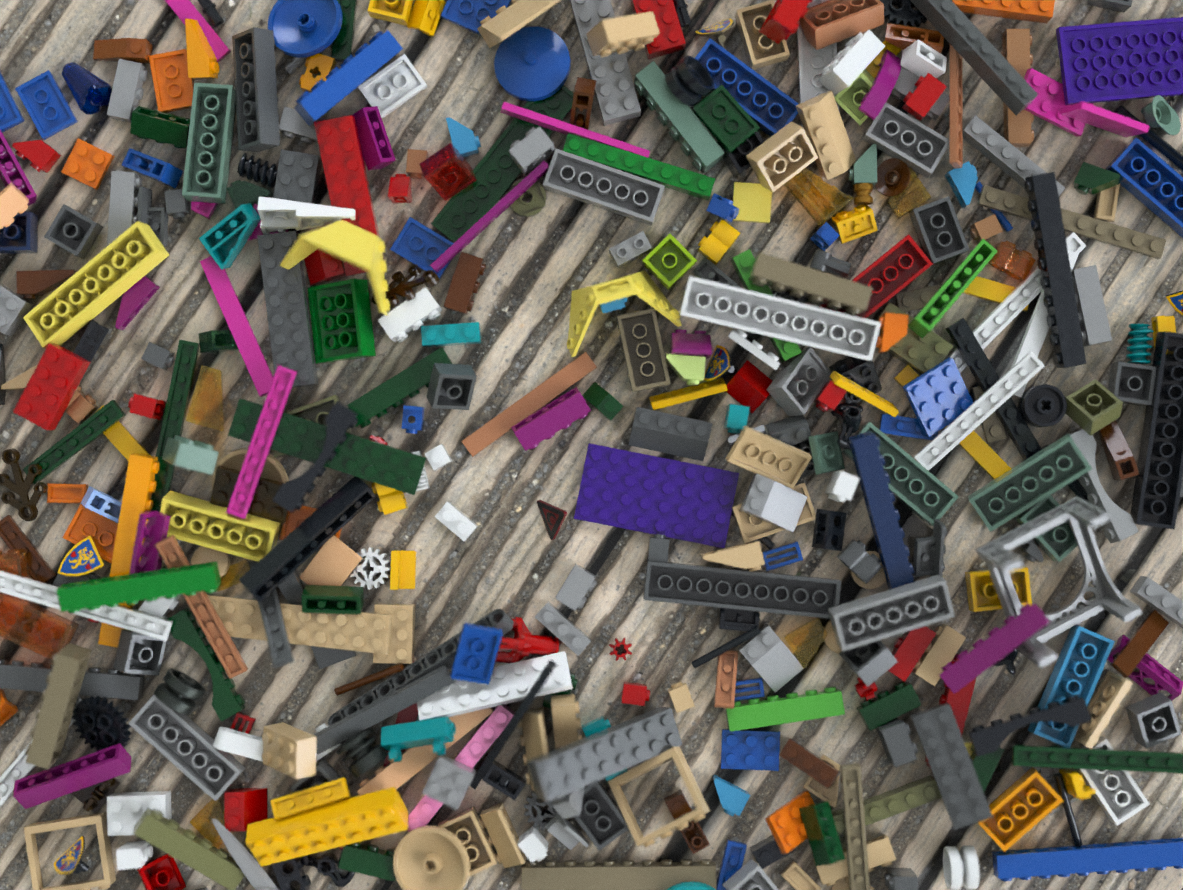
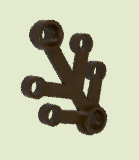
M413 265L408 269L409 275L406 278L401 271L392 275L393 281L388 285V291H386V299L389 300L390 307L398 305L399 299L396 295L405 298L406 301H411L416 296L412 288L421 284H425L427 288L435 286L439 282L437 274L432 270H427L422 274L421 278L412 281L421 273L418 265ZM373 293L371 301L373 304L377 305L375 295Z
M14 448L6 449L2 453V460L4 463L11 465L16 483L10 480L8 474H0V485L13 491L3 493L1 499L3 503L10 504L18 509L21 519L33 521L38 516L36 505L41 494L47 492V485L44 482L36 483L30 500L28 492L36 475L41 474L42 467L39 464L30 465L24 480L18 462L20 459L19 451ZM14 493L20 496L21 502L15 499Z

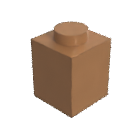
M408 149L406 173L410 178L422 179V177H427L429 157L427 150Z
M995 214L970 226V235L977 243L982 239L987 240L1003 232Z

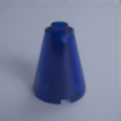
M75 62L68 63L63 67L62 76L81 111L92 115L100 112L99 108L102 105L107 106L109 104L112 92L110 84Z

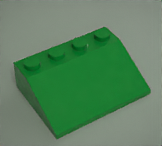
M349 279L307 288L315 361L317 364L376 356L367 280Z

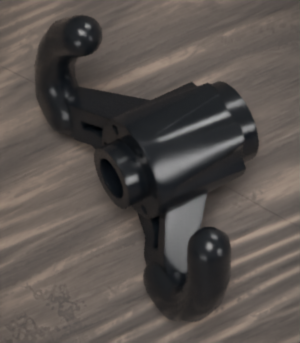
M843 403L838 404L835 410L831 411V414L838 418L841 424L842 433L837 441L840 448L851 450L848 437L859 430L862 419V406Z
M330 852L323 854L321 857L301 856V862L305 866L316 867L317 871L324 876H330L338 887L346 886L356 873L348 871L347 875L342 877L337 868L338 858Z

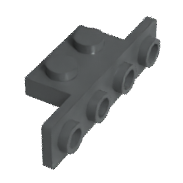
M139 187L137 194V221L149 225L165 247L167 246L168 214L166 207H152V190L146 187Z
M934 519L932 537L915 538L913 568L916 577L931 575V577L940 575L942 577L945 570L943 559L946 553L944 542L945 536H947V528L939 519Z

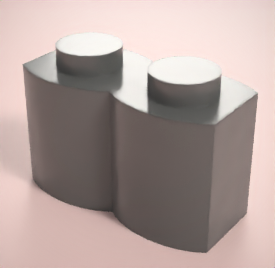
M852 540L836 557L863 583L867 584L882 568L879 564L881 560L875 554L869 555L866 552L867 547L860 540L857 542Z

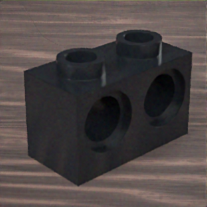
M817 509L812 547L842 551L847 513Z
M301 857L271 864L281 890L310 889L311 881L308 874L305 875L304 864L301 862ZM285 863H291L294 869L291 871L287 870ZM292 881H298L301 887L299 889L294 888Z

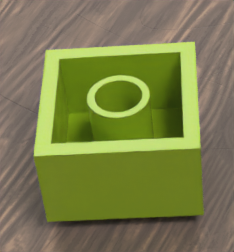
M671 234L666 236L642 260V264L668 290L697 262Z

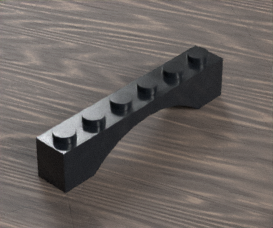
M340 401L335 403L326 417V440L318 460L302 476L283 483L272 499L274 502L291 513L296 509L299 511L305 503V500H303L306 493L311 494L316 486L314 481L317 477L321 478L327 469L324 467L328 460L332 462L337 454L335 449L339 444L342 446L348 437L346 432L349 428L353 429L359 421L356 418L359 413Z
M1074 695L1067 697V701L1060 704L1059 701L1048 703V707L1041 710L1040 707L1029 709V713L1022 716L1021 713L1010 715V719L1002 721V719L991 721V725L983 727V725L972 727V731L968 733L975 754L982 756L997 751L1001 743L1011 733L1030 723L1054 721L1074 727L1090 722L1092 719L1085 699Z

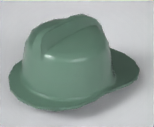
M1155 96L1151 103L1141 109V113L1150 127L1162 128L1166 133L1173 136L1179 133L1181 123L1178 114L1162 96Z

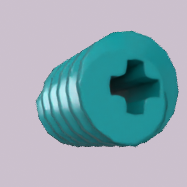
M1129 324V328L1133 329V331L1128 332V335L1133 338L1128 339L1127 343L1133 346L1127 347V351L1131 352V354L1126 355V358L1131 360L1127 363H1151L1150 360L1146 359L1147 356L1152 355V353L1146 351V349L1152 348V345L1147 344V341L1153 340L1152 337L1148 336L1149 333L1154 332V330L1148 328L1151 325Z

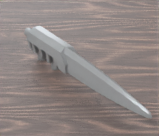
M212 819L221 839L254 889L280 890L278 885L271 880L246 848L217 819Z

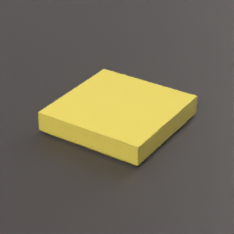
M734 182L733 206L739 208V213L733 221L770 223L772 192L759 183Z

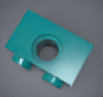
M734 404L727 406L724 429H728L727 433L739 434L744 426H747L749 407Z

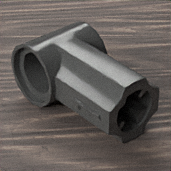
M816 250L810 268L846 279L851 263L832 257L828 252Z

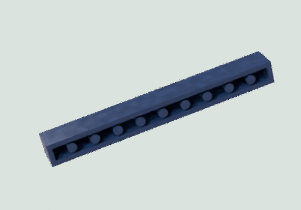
M871 431L848 437L888 590L916 582L912 576L915 574L913 565L908 561V556H910L909 549L903 543L905 534L902 527H899L898 524L900 515L893 505L895 497L892 490H889L890 478L888 473L884 472L883 465H885V459L883 454L879 453V438Z

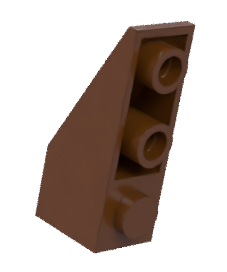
M1116 420L1100 429L1098 432L1113 479L1123 480L1139 475L1134 456Z
M681 789L664 798L674 820L692 812ZM692 820L688 822L689 826L680 830L693 854L710 845L699 822Z

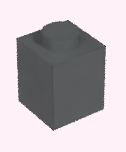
M182 189L164 191L168 215L173 217V219H183L185 215H190L189 201L182 196Z
M149 342L141 359L163 370H167L174 363L175 358L173 356L175 353Z
M654 534V538L649 537L648 561L667 563L669 539H665V535Z

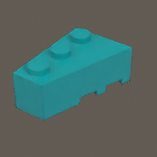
M251 203L242 204L199 237V240L221 270L230 268L261 218Z

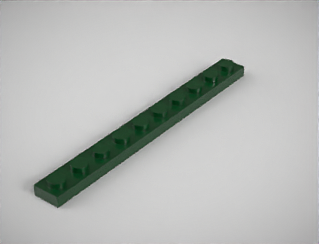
M179 340L155 456L158 457L160 467L158 473L155 474L156 489L151 497V500H153L151 511L156 510L160 512L162 498L171 488L175 465L163 460L162 457L168 437L174 438L175 435H182L200 347L199 343Z
M1013 745L1012 765L1183 774V753Z

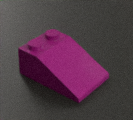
M677 329L675 333H671L670 354L701 356L708 359L712 355L711 336L706 334V331H695L694 334L687 333V330Z

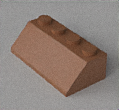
M828 0L808 8L807 13L803 18L799 19L807 41L816 50L823 49L828 45L856 36L859 32L875 29L885 24L884 4L880 0Z

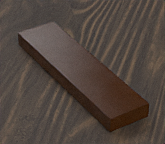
M11 515L3 518L0 521V537L31 578L47 583L57 576Z
M1156 610L1151 611L1111 665L1124 678L1128 677L1169 622Z

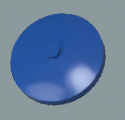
M278 0L270 12L268 30H273L275 45L284 54L297 58L310 57L324 51L336 39L342 26V9L337 0Z
M538 26L521 28L505 38L500 44L494 60L495 74L501 87L512 97L523 101H539L555 94L566 82L571 68L570 54L563 39L552 30Z

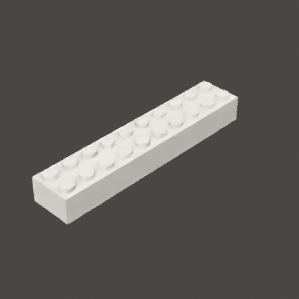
M691 276L688 277L679 313L682 316L872 361L881 322Z

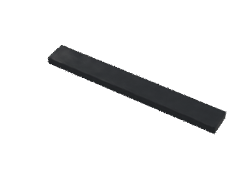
M549 660L470 783L472 788H477L557 664L554 661Z

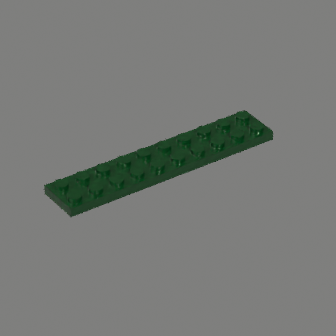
M563 85L552 96L539 101H528L523 108L563 121L572 110L574 93ZM514 118L432 221L431 225L454 243L499 202L522 173L510 157V146L515 141H521L527 137L525 134L530 129H537L539 126ZM541 127L545 134L550 138L554 131Z
M239 398L228 436L251 443L264 405ZM283 412L270 449L315 463L325 444L327 426ZM346 432V435H348L346 441L342 446L340 444L335 449L337 452L332 462L328 460L324 466L415 495L426 458Z

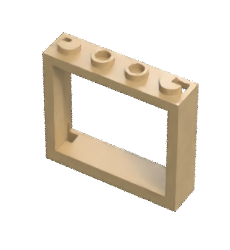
M673 747L608 781L637 847L644 845L646 848L655 844V839L659 837L665 839L672 835L671 831L685 829L689 826L688 822L692 820L698 822L705 818L704 814L710 812L680 747ZM673 759L696 810L643 836L621 786Z
M106 812L30 823L24 827L33 890H91L94 887H98L101 890L109 888L116 881ZM96 824L104 878L43 888L35 833Z

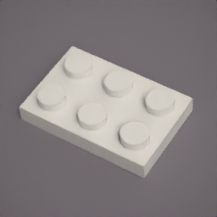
M404 54L358 88L371 107L378 106L381 118L383 119L425 89L427 84Z
M732 329L728 337L776 370L779 367V357L770 350L766 353L762 350L763 345L756 340L751 342L746 338L748 335L742 330L737 329L735 331Z

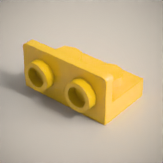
M858 205L854 210L842 211L837 213L835 217H832V222L836 225L837 233L840 235L839 240L842 244L878 231L873 210L868 205Z
M1068 768L1059 770L1068 794L1079 798V800H1085L1096 793L1094 788L1084 784V780L1079 773Z

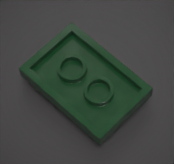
M720 85L692 109L729 154L760 129L723 85Z

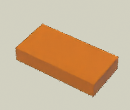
M48 483L47 503H81L88 490V484Z

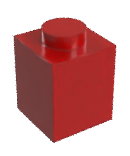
M623 683L621 703L645 706V701L649 702L650 690H647L646 684Z

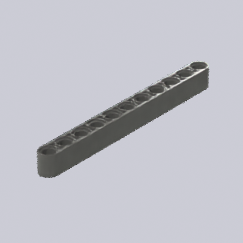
M496 609L473 625L502 629L503 636L513 628L514 623L502 609ZM461 632L405 667L403 671L394 674L333 713L328 720V725L330 726L443 665L448 670L452 669Z

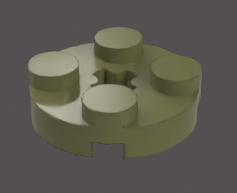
M524 178L519 179V180H517L516 182H514L513 185L511 186V189L509 190V192H510L514 187H516ZM536 181L510 205L511 209L521 217L535 216L545 207V189L541 183ZM524 193L532 194L533 197L530 199V202L527 203V201L522 200Z

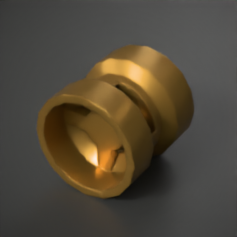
M858 183L853 185V191L857 195L854 198V205L873 204V197L870 195L873 190V184Z

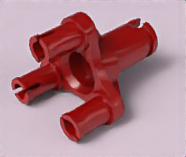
M522 617L511 618L514 623L511 629L514 632V638L501 637L499 649L511 651H498L495 662L510 664L521 661L529 654L549 655L558 653L559 638L533 635L528 630Z

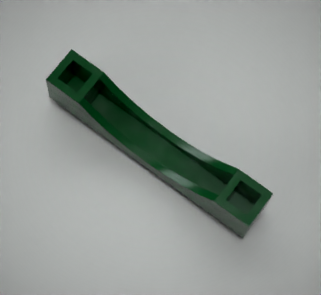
M186 608L169 617L167 620L173 621L170 630L173 638L191 646L202 657L209 669L213 683L212 707L220 721L222 722L245 708V701L242 695L237 694L234 689L236 686L233 679L226 675L221 662L218 661L215 655L216 653L206 640L202 628L198 626L193 612Z

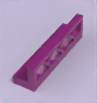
M156 510L140 513L129 574L161 570L163 559L155 544L167 538L170 522L169 515ZM146 518H149L148 524L145 526Z
M1124 634L1120 636L1107 660L1112 663L1115 659L1113 655L1120 652L1130 639ZM1148 653L1144 655L1136 666L1140 669V672H1131L1128 676L1151 695L1159 693V690H1166L1170 693L1167 697L1174 700L1182 692L1183 681ZM1144 678H1151L1155 681V684H1147Z

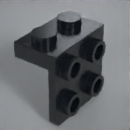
M850 356L829 366L831 373L836 371L875 394L882 390L873 361ZM848 391L844 395L847 404H855L863 400Z

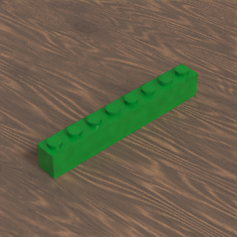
M570 133L567 135L563 148L565 152L707 201L710 198L715 178Z
M215 561L61 584L56 590L61 612L76 613L80 609L88 608L91 611L105 605L108 608L116 607L119 603L132 605L138 603L139 600L152 602L160 597L172 599L180 594L192 596L200 591L212 593L221 585L218 564Z

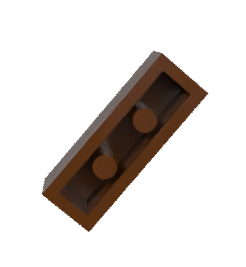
M464 252L460 253L443 306L445 309L467 315L468 311H472L474 306L472 298L474 293H478L480 287L478 279L480 275L483 276L486 269L483 258Z
M793 739L788 740L779 754L828 789H831L840 775L839 770Z

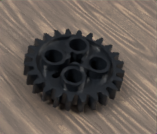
M880 0L884 4V19L888 18V23L894 22L897 25H908L910 27H913L915 24L919 27L921 22L925 24L927 18L910 0Z
M93 696L86 697L76 705L77 708L73 710L75 714L72 716L76 721L73 725L78 726L75 731L81 733L79 738L86 739L84 744L90 743L91 749L96 747L97 751L119 743L123 747L128 744L129 736L132 734L128 730L131 728V725L126 724L129 720L128 718H123L125 712L118 711L119 705L114 707L113 701L107 703L106 697L101 700L100 696L95 698Z

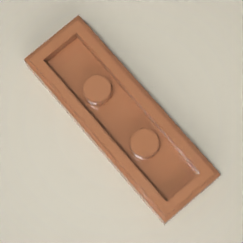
M729 650L718 656L714 707L734 709L738 651Z

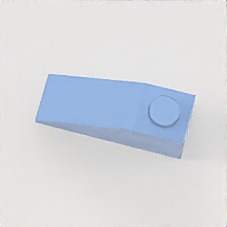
M89 486L81 504L85 508L118 523L122 502Z

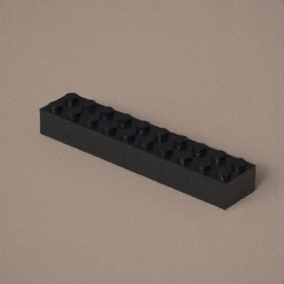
M1157 332L1152 365L1157 367L1152 405L1146 406L1137 465L1139 475H1136L1130 514L1135 524L1175 530L1183 478V334Z

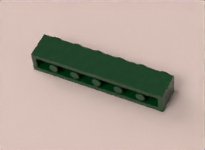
M442 347L348 404V407L359 413L356 417L359 421L355 427H361V429L371 424L370 420L377 417L379 419L388 413V409L394 407V409L404 404L403 400L409 396L411 399L421 393L419 390L425 386L428 389L434 363L453 364Z

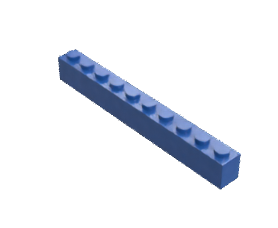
M1183 838L1088 844L1079 847L1061 846L1006 850L1005 852L992 851L994 875L1000 881H1012V878L1030 880L1034 876H1039L1042 879L1051 878V875L1069 877L1070 874L1075 873L1079 876H1087L1089 872H1096L1097 874H1108V871L1126 873L1130 869H1135V871L1139 872L1147 871V868L1166 870V867L1174 866L1176 869H1183Z

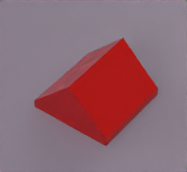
M747 360L727 383L728 391L725 392L742 406L749 407V412L753 413L770 394L767 388L772 383V380Z
M167 853L137 869L146 890H182L187 887L174 857Z

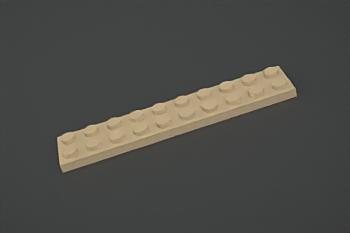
M207 595L230 637L267 641L258 600ZM280 603L290 644L386 655L389 653L392 615L361 612V615L302 613V605Z

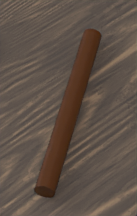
M399 663L335 688V694L337 696L403 671L404 665Z

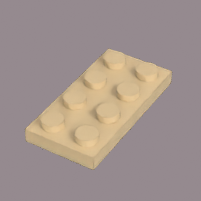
M744 426L728 453L726 460L793 489L812 456L796 447Z
M805 483L794 486L793 490L807 496L796 525L798 526L815 520L816 514ZM742 504L731 507L744 544L785 530L739 511Z
M1108 670L1087 706L1092 721L1079 725L1074 740L1092 749L1098 742L1102 731L1109 725V720L1114 712L1119 709L1122 699L1129 693L1132 685L1131 681Z

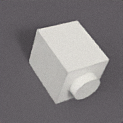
M443 444L424 453L434 471L452 462Z

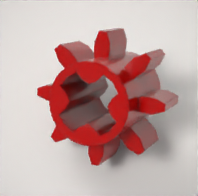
M625 637L622 641H618L615 638L616 643L614 645L609 644L613 648V651L609 654H615L616 661H618L619 657H623L626 661V654H632L628 650L632 644H626ZM624 645L626 651L618 654L616 646Z
M857 678L858 683L854 687L860 698L865 697L867 700L874 698V692L878 691L876 683L873 682L867 687L860 678Z

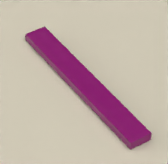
M545 161L540 163L430 265L434 271L439 272L539 180L548 171L549 165Z

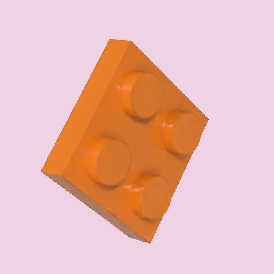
M78 138L61 172L98 190L114 156Z

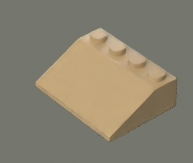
M511 0L512 5L508 8L504 5L496 10L497 15L491 19L488 16L480 21L481 26L477 30L489 48H491L561 0Z
M544 708L528 709L518 724V727H522L523 734L520 735L521 746H525L526 754H523L524 766L527 765L526 761L550 752ZM526 773L527 785L531 784V790H535L530 773Z

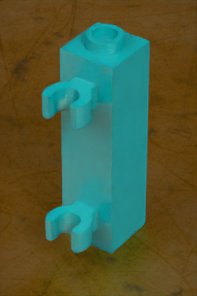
M447 717L381 727V746L389 751V759H393V762L402 761L401 749L433 745V752H437V756L445 755L444 743L454 741L456 727Z

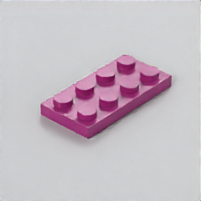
M1032 68L1027 69L1024 80L1036 91L1038 96L1024 110L1077 137L1081 136L1086 123L1061 115L1062 108L1069 106L1065 105L1063 84Z

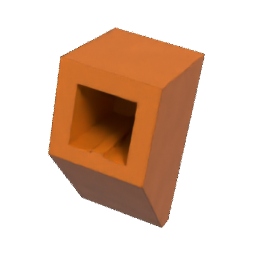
M885 312L882 314V317H879L878 322H881V331L876 341V348H879L878 353L886 352L907 335L909 315Z

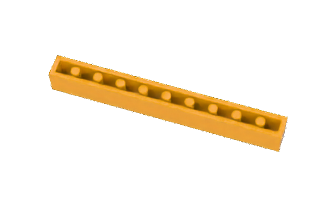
M139 453L130 454L109 577L127 575L130 572L140 513L149 512L153 508L151 497L156 489L155 474L158 473L160 467L158 457ZM146 518L145 526L148 524V518ZM119 603L120 606L133 609V606H135V604ZM102 622L98 644L118 648L123 628Z

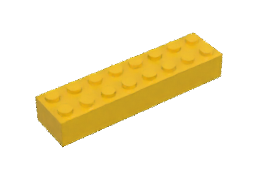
M391 787L329 803L278 820L271 818L248 824L246 844L262 867L408 830V810L396 788Z

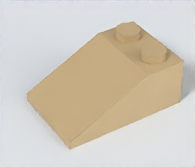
M756 540L700 554L703 560L748 569V571L759 570L761 565L765 564L760 542Z

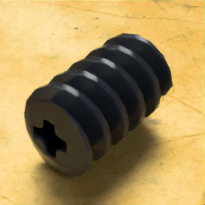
M244 153L238 164L237 173L240 177H247L248 180L254 178L256 183L261 181V184L264 186L268 184L270 188L275 187L277 176L276 164L273 163L269 167V161L266 160L262 165L261 158L254 162L253 155L248 160L247 153Z

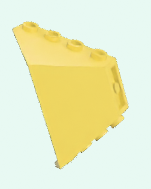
M338 220L333 224L300 236L279 265L289 270L320 248L368 271L379 312L388 316L387 311L390 310L389 300L386 299L388 282L384 277L387 265L386 261L383 260L385 243L381 238L344 220Z
M646 270L573 290L567 349H569L571 357L576 356L597 306L603 303L636 294L677 327L682 326L679 319L681 316L673 308Z

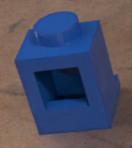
M714 193L706 211L732 222L737 217L739 208L733 206V201Z
M826 222L810 240L822 251H825L840 235Z
M403 405L402 429H406V433L417 434V430L422 431L424 408ZM414 416L415 422L410 423L409 417Z

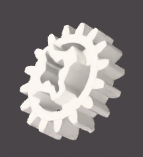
M373 547L368 548V552L366 549H361V554H357L362 558H366L365 562L361 565L359 563L353 570L354 573L350 575V577H356L354 583L361 582L360 587L367 585L368 590L372 589L373 585L375 588H379V582L385 584L384 578L390 577L387 571L391 570V567H387V564L391 561L384 559L387 554L383 553L380 555L381 549H376L374 552ZM367 566L373 567L374 570H368ZM379 572H382L380 577L377 580H375L376 575Z

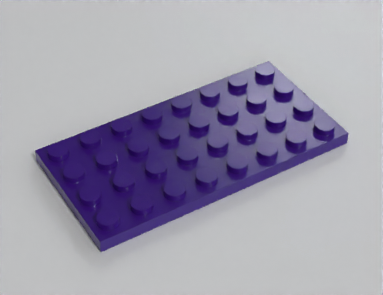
M1183 17L1067 26L1056 29L1065 105L1080 102L1098 103L1154 98L1157 95L1162 97L1183 95Z
M589 443L574 519L649 534H661L669 538L725 548L732 513L731 507H733L739 473Z

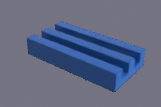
M798 542L762 552L766 571L803 560ZM792 547L796 548V550L790 551L770 558L766 557V555L775 552H779ZM794 554L798 555V557L794 559H790L770 566L768 564V562L785 558Z
M762 677L736 681V686L759 683V685L737 688L735 693L760 690V693L736 696L735 701L765 697Z

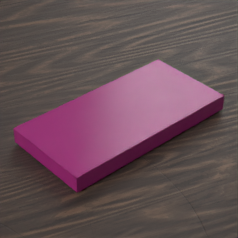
M1086 102L1065 106L1061 110V115L1123 137L1148 133L1149 129L1147 124Z

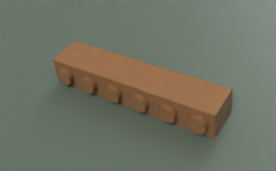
M1006 29L1002 33V56L1024 78L1027 69H1030V65L1033 63V55L1030 54L1033 37L1030 35V29ZM1003 102L1004 139L1014 147L1029 146L1034 140V130H1031V122L1034 120V115L1029 111L1023 110L1016 116Z

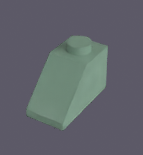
M872 144L852 165L851 169L848 170V181H851V186L858 183H871L875 186L877 183V144Z

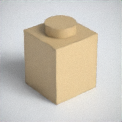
M679 681L671 684V688L668 691L676 713L695 707L686 683L682 684Z

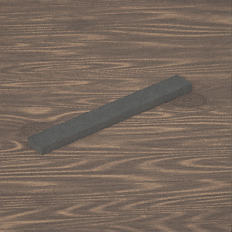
M443 665L313 734L316 736L317 755L454 683V679L450 677V672Z

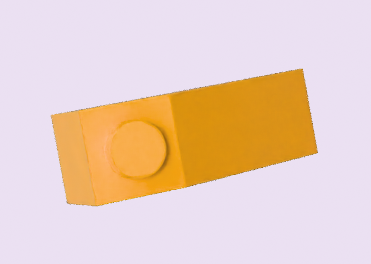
M185 19L188 78H218L219 64L197 20Z

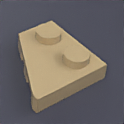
M822 755V760L840 771V764L826 755ZM840 775L831 789L826 788L810 776L803 788L823 801H828L829 805L836 808Z

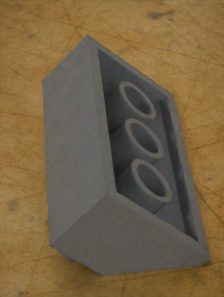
M636 407L628 445L703 461L710 438L712 423Z

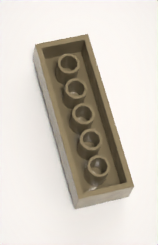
M761 252L755 258L749 280L753 281L752 284L763 287L767 285L775 292H790L789 295L794 298L801 299V296L809 298L808 302L814 304L825 303L827 308L838 310V308L844 309L846 314L852 316L860 315L866 311L873 289L866 285Z
M69 643L66 647L61 648L58 654L55 653L51 665L54 666L46 679V683H48L47 690L45 689L41 696V701H43L42 707L38 709L35 717L38 719L37 724L33 726L30 733L32 741L25 750L27 755L26 763L49 769L61 756L92 650Z

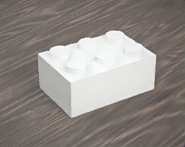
M870 30L864 33L859 32L855 37H852L845 44L846 47L833 57L834 61L831 64H827L821 70L822 75L818 80L828 90H832L833 95L849 87L885 47Z
M425 287L416 293L413 300L403 302L387 313L388 316L384 315L378 321L392 341L395 343L399 341L401 343L409 337L408 334L413 330L417 332L421 329V326H425L423 323L429 319L433 321L441 315L439 312L442 309L430 291Z
M171 791L120 792L107 796L108 836L134 835V826L147 808L151 810L156 809L166 819H172Z

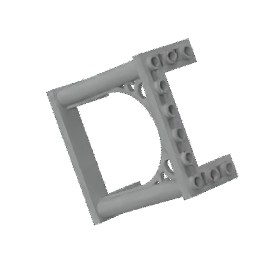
M1079 497L1061 504L976 549L978 556L986 562L1006 618L1011 615L1016 617L1021 613L1019 609L1023 605L1016 594L1009 573L1024 565L1021 558L1009 550L1069 520L1084 563L1082 586L1076 597L1066 607L1059 611L1045 614L1050 620L1046 626L1015 648L1040 668L1048 666L1051 662L1058 659L1056 653L1043 643L1056 635L1064 633L1065 630L1081 624L1082 621L1096 616L1103 610H1107L1125 623L1134 620L1142 614L1141 608L1123 597L1111 580L1092 528L1094 529L1109 521V514ZM1091 581V585H1094V587L1088 586V583ZM1092 591L1094 596L1085 600L1084 594Z

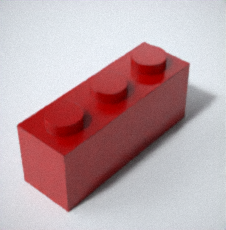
M927 626L907 631L902 637H898L893 644L895 648L891 653L897 660V663L888 671L905 682L937 633Z

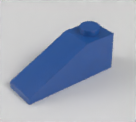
M129 148L122 163V166L175 189L183 173L182 170L165 161Z

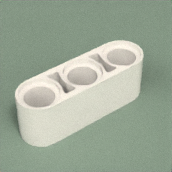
M219 727L213 747L263 761L262 737L226 727Z

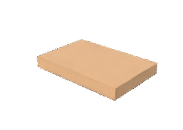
M334 535L322 546L299 578L307 585L342 586L363 558Z

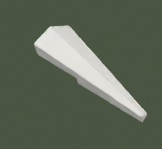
M260 196L258 200L257 210L261 218L260 227L263 235L276 231L282 233L286 229L304 230L324 226L325 222H336L345 218L355 220L356 217L355 209Z

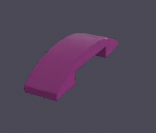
M888 49L884 52L879 63L880 69L869 92L864 95L858 108L859 111L872 120L876 119L889 98L902 67L901 59Z

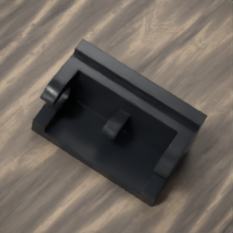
M91 320L73 353L91 362L109 329Z
M720 608L718 628L748 632L757 626L759 627L760 613L759 611Z

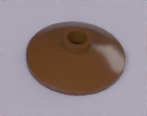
M891 158L878 166L875 187L879 193L892 197L902 193L908 186L910 170L904 161Z

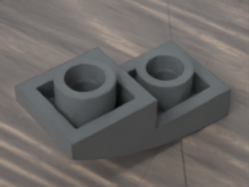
M1030 539L1023 543L1025 546L1021 551L1025 553L1024 557L1032 563L1035 561L1042 563L1044 560L1034 541Z

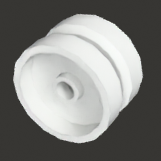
M973 845L962 846L960 851L955 846L944 847L943 872L948 890H959L962 885L966 890H976L978 888L979 865L977 853Z

